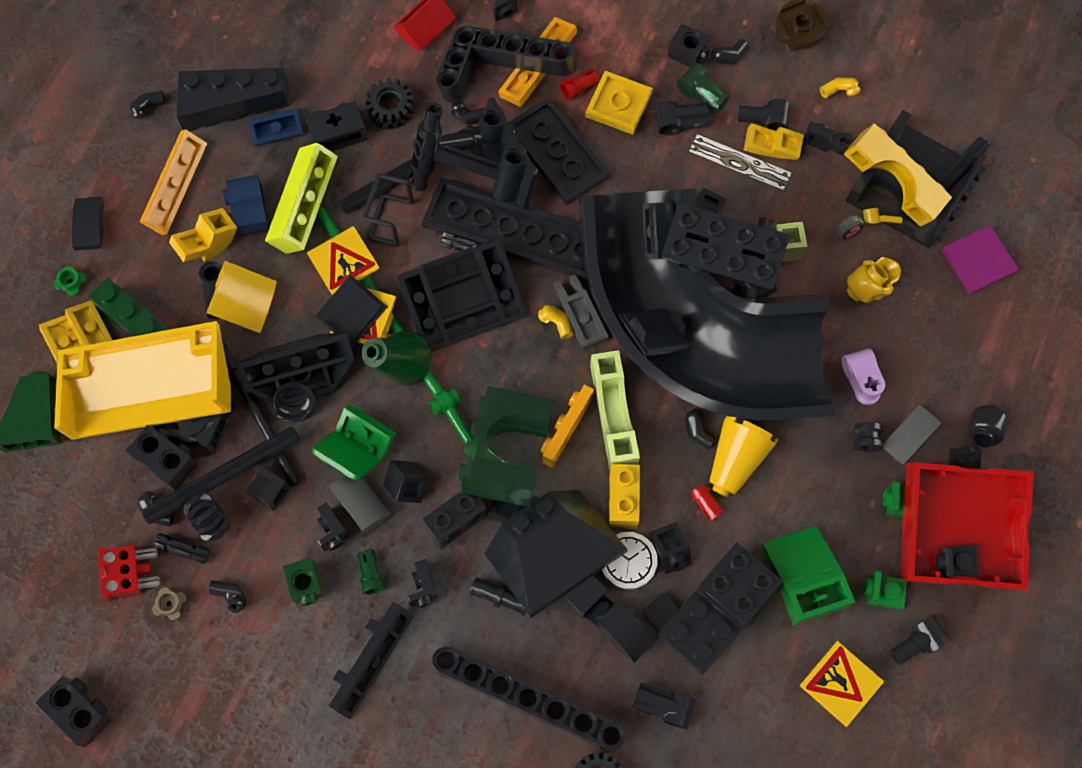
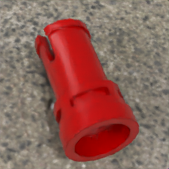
M590 68L575 78L570 77L567 80L561 81L559 87L565 99L570 101L580 95L581 91L594 84H598L600 80L597 72Z

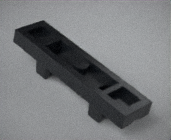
M393 602L381 622L370 618L365 628L373 635L349 674L338 670L333 680L339 683L341 687L329 704V707L349 720L354 715L414 617L405 608Z

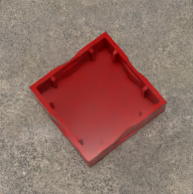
M915 462L906 463L900 579L914 582L955 583L1028 591L1030 553L1028 524L1032 514L1034 472L993 468H964L954 465ZM938 546H977L978 575L940 576V571H937L935 567V554L939 553Z

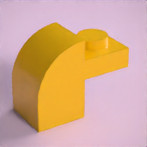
M220 208L200 214L195 229L171 235L169 243L183 262L199 257L206 262L218 256L230 245L237 226L226 211Z

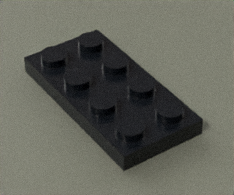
M549 97L508 122L513 126L520 143L526 148L530 160L536 165L566 205L610 178L609 171Z

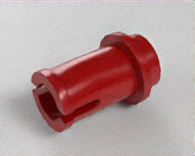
M702 484L690 493L693 497L691 501H696L709 522H711L725 511L710 493L711 488H707L705 484Z

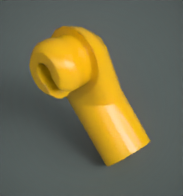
M545 305L543 309L539 310V319L545 323L549 321L555 323L561 339H568L574 335L570 321L564 311L553 305Z

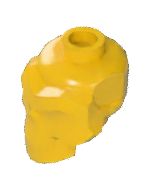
M881 257L876 262L864 260L863 264L847 277V285L849 287L847 292L849 296L855 301L860 300L864 303H869L874 299L880 300L890 295L894 290L892 284L898 281L901 276L900 264L895 260Z

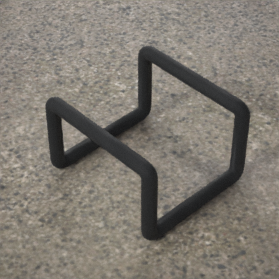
M379 173L374 179L362 219L371 223L367 235L369 240L397 247L400 245L396 225L392 222L380 220L379 216L385 199L409 205L413 204L411 184L407 179ZM380 179L406 186L408 199L386 193L382 194L374 217H368ZM376 225L391 228L393 240L373 236Z

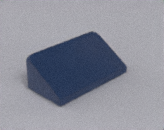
M299 108L247 120L254 146L305 134Z

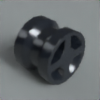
M861 422L854 425V432L857 434V439L854 441V449L863 452L882 450L883 442L880 440V434L883 432V426L881 424Z

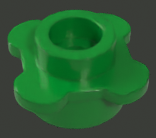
M67 266L58 272L54 281V287L57 290L66 291L69 296H76L79 293L78 289L81 284L86 282L87 276L83 272L78 273L71 266Z

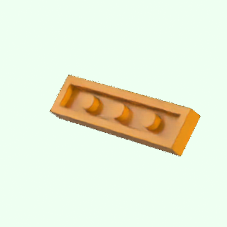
M554 17L540 38L570 43L577 33L576 25ZM516 68L498 91L499 96L522 107L546 74Z
M188 130L180 131L140 220V223L161 235L168 233L207 146L205 141Z

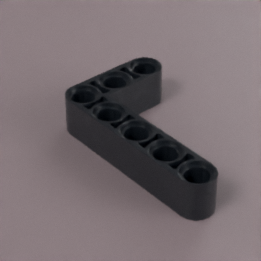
M462 26L453 35L437 74L436 83L445 101L453 103L454 101L461 100L465 95L477 62L562 77L572 75L577 69V62L572 46L564 41L473 26Z

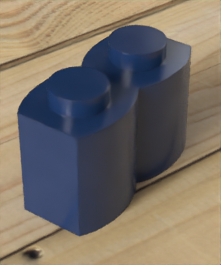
M258 174L226 181L227 189L223 190V196L226 206L230 205L231 213L227 214L237 226L236 232L238 236L269 230L265 198Z

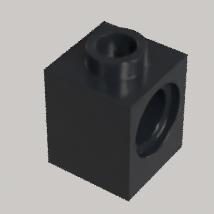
M681 23L670 41L668 57L695 70L699 61L704 62L710 51V48L707 47L709 36Z

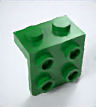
M349 404L343 409L335 431L316 443L312 453L323 462L329 463L343 472L345 476L354 480H360L385 460L396 433Z

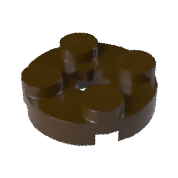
M793 0L781 8L776 19L775 28L779 38L787 44L789 49L797 51L799 49L811 48L823 40L828 18L822 7L816 3L811 5L805 3L806 0ZM800 20L801 23L806 22V27L801 28L797 26V21Z

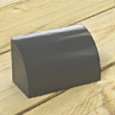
M343 476L329 485L333 495L366 537L393 517V514L364 477L360 480H354Z

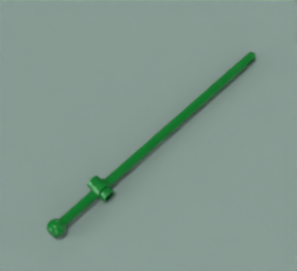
M319 207L317 217L330 237L333 238L339 235L340 231L323 207ZM369 276L359 281L366 288L378 291ZM394 316L390 325L391 331L393 333L404 331ZM429 369L423 380L434 396L432 400L428 401L431 411L435 416L441 413L446 414L471 452V464L476 469L486 468L492 462V455L489 450L479 446L456 411L455 405L461 403L457 392L453 388L448 391L443 390Z

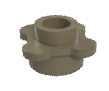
M168 588L160 589L155 605L152 607L153 613L156 616H168L172 621L179 619L181 606L186 602V595L182 592L174 593ZM169 601L172 602V605L170 607L167 606V603Z

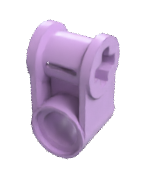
M867 348L842 356L843 370L851 383L857 400L865 405L876 403L884 391L885 380L879 370L873 351Z

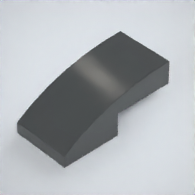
M919 404L883 443V448L904 465L938 428L941 422Z

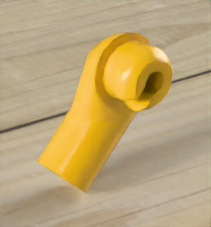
M837 77L821 86L819 90L824 98H828L840 90H846L848 96H854L860 92V87L858 86V80L855 78Z

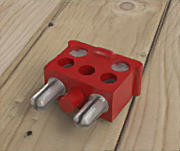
M135 545L110 549L100 547L98 556L102 597L111 603L113 599L142 595L143 588L160 586L159 576L140 578V574L151 573L150 563L139 564V560L157 558V549L138 550ZM125 555H129L127 559L123 560ZM130 569L127 574H124L125 570ZM128 583H131V586L125 589V586Z

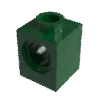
M311 557L283 566L291 600L296 605L309 606L317 603L319 597L325 596L316 563ZM311 578V585L308 589L298 590V583L301 579Z

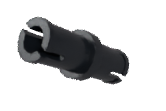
M478 577L475 578L470 589V595L492 602L494 607L500 608L502 606L521 613V615L526 614L525 609L514 594L507 589L506 585L501 584L497 586Z

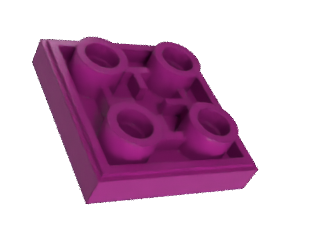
M990 225L944 246L941 250L969 295L1017 273L1019 270Z

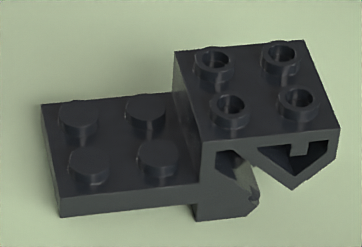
M736 542L657 636L703 676L783 581Z

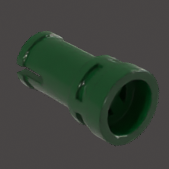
M364 550L365 554L362 551L358 552L357 558L362 575L360 579L362 594L372 595L384 591L385 585L382 575L378 571L375 550Z

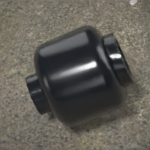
M979 406L972 412L967 427L968 436L976 445L987 448L998 445L1005 436L1009 424L1008 416L997 406Z

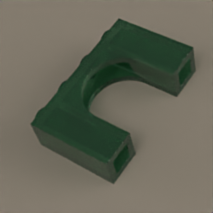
M488 386L485 397L480 396L477 407V413H480L479 419L474 418L472 422L471 435H474L473 440H467L464 452V457L467 458L466 464L461 463L457 480L462 481L461 493L530 507L538 467L501 459L489 449L488 443L495 436L505 432H520L547 438L553 414L554 399Z

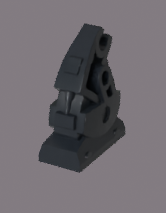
M231 398V412L159 424L152 427L155 430L159 427L165 429L173 438L180 439L189 445H201L206 452L215 455L237 404ZM177 425L179 428L175 430L172 426Z

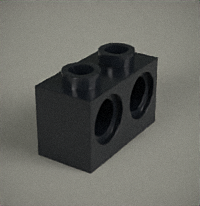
M147 425L125 452L176 491L198 465L192 458L194 453L182 443L177 447L170 442L173 437L159 427L157 430H154ZM158 443V448L154 452H147L151 444ZM180 459V463L176 468L169 469V464L172 460Z
M469 485L422 520L430 535L439 547L443 549L487 517L488 513L486 506Z
M62 676L35 703L74 745L86 747L112 721L105 714L108 708L99 699L95 698L92 700L85 693L88 687L80 679ZM70 691L71 701L63 707L61 698L66 692ZM90 712L91 722L83 728L81 718L85 713Z

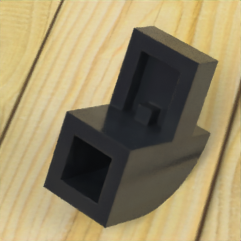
M605 595L585 615L590 624L605 634L614 647L634 663L655 642L644 626L619 602L614 603Z

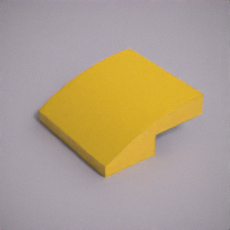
M225 261L206 313L261 333L277 281Z
M91 300L65 309L66 315L39 324V329L57 364L59 350L112 341Z

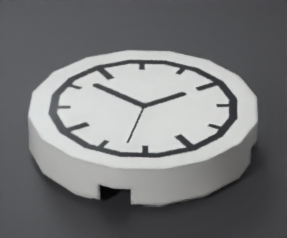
M635 532L616 534L628 552L601 571L604 578L614 587L624 590L639 589L645 586L654 576L658 565L657 552L653 544L643 535Z

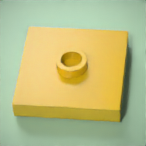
M605 71L585 112V117L633 135L652 95L653 88Z

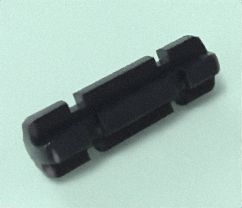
M444 232L441 238V245L449 249L454 247L455 251L479 244L460 236L455 237L454 234Z
M163 533L157 534L153 544L156 549L165 552L168 550L171 554L190 560L193 558V560L202 564L208 562L211 551L206 547L200 545L197 547L194 543L175 537L171 539L169 535Z

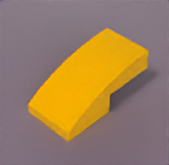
M751 123L747 129L743 150L773 158L798 160L804 135L783 127H779L774 131Z

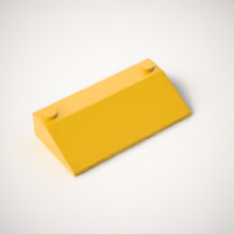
M217 321L58 351L54 428L71 440L137 429L147 425L154 426L231 412V385L220 327Z

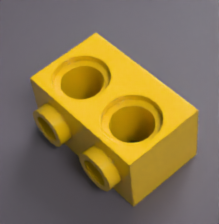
M611 464L609 473L608 526L616 529H637L639 524L640 465Z

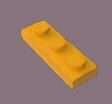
M584 384L580 392L576 390L571 396L568 403L571 408L566 415L563 413L560 415L554 427L557 429V432L552 439L548 437L540 452L543 453V463L553 468L590 405L594 389Z

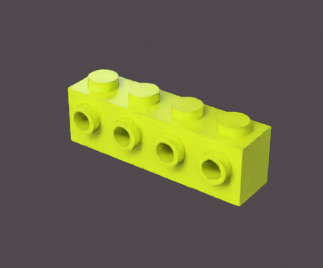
M319 143L299 148L265 242L286 254L305 249L335 166L337 155Z

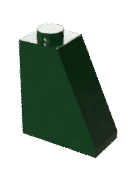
M34 371L28 376H21L0 423V450L4 453L61 444L60 432L54 428L57 380L49 373Z

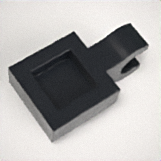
M810 121L802 143L825 152L827 149H831L839 155H844L848 148L842 146L840 142L850 144L853 136L848 133L833 135L835 130L829 129L824 124Z

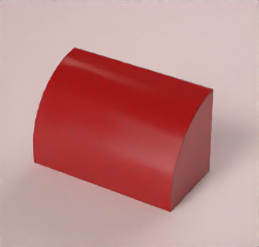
M421 0L393 28L407 44L422 51L456 17L444 0Z

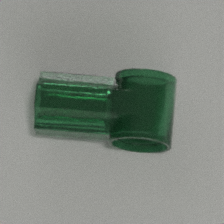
M694 64L676 81L677 88L684 96L688 98L694 97L699 102L706 103L708 109L714 114L719 113L729 101L730 95L711 80L708 71L700 64Z

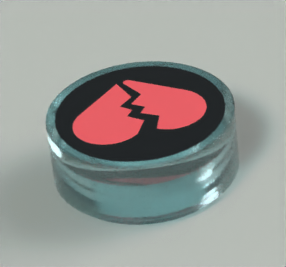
M852 216L839 224L837 233L842 240H848L858 235L865 228V224L860 216Z

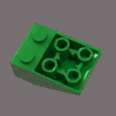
M817 526L762 543L772 572L783 581L778 588L793 626L847 609L855 603L845 575Z

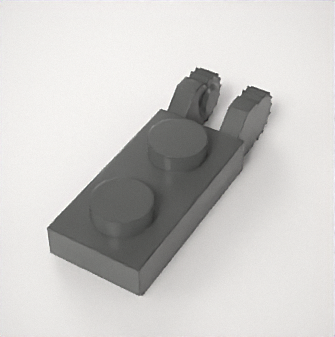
M569 276L570 285L575 294L570 296L567 295L560 281L554 282L555 291L561 301L560 304L570 321L582 350L607 341L608 334L586 289L583 290L577 276Z

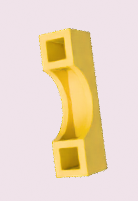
M875 123L862 131L844 153L862 172L873 168H880L893 174L903 190L901 209L920 227L933 221L952 198L941 184L933 180L921 165L910 158L907 152L888 137L886 131Z

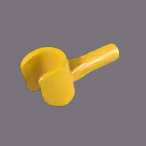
M878 208L863 210L866 223H902V217L879 216Z

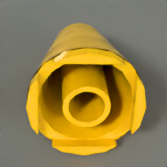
M726 416L723 422L709 483L714 485L712 490L724 497H728L729 493L735 495L778 441L777 438H772L773 435L745 420L740 424L735 421L736 417Z

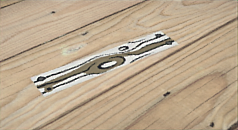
M698 134L689 150L694 154L784 190L791 175V172Z

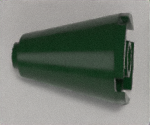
M405 330L368 340L362 348V358L369 367L391 382L401 386H411L427 375L431 367L432 352L422 335L414 331Z

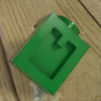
M893 481L888 489L884 490L883 506H887L886 515L903 517L905 486H900L898 481Z
M874 571L870 577H866L864 582L863 594L867 595L866 604L903 610L907 581L884 576L881 571Z

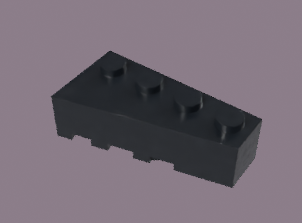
M284 68L179 71L176 118L182 130L186 129L191 132L195 127L203 125L210 127L216 125V122L231 118L234 121L242 119L241 116L255 113L257 115L285 108L289 105V83Z

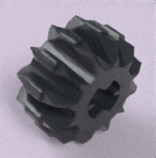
M202 492L199 495L197 494L184 504V512L187 515V519L197 534L206 542L211 543L214 540H218L230 530V522L227 516L209 493Z

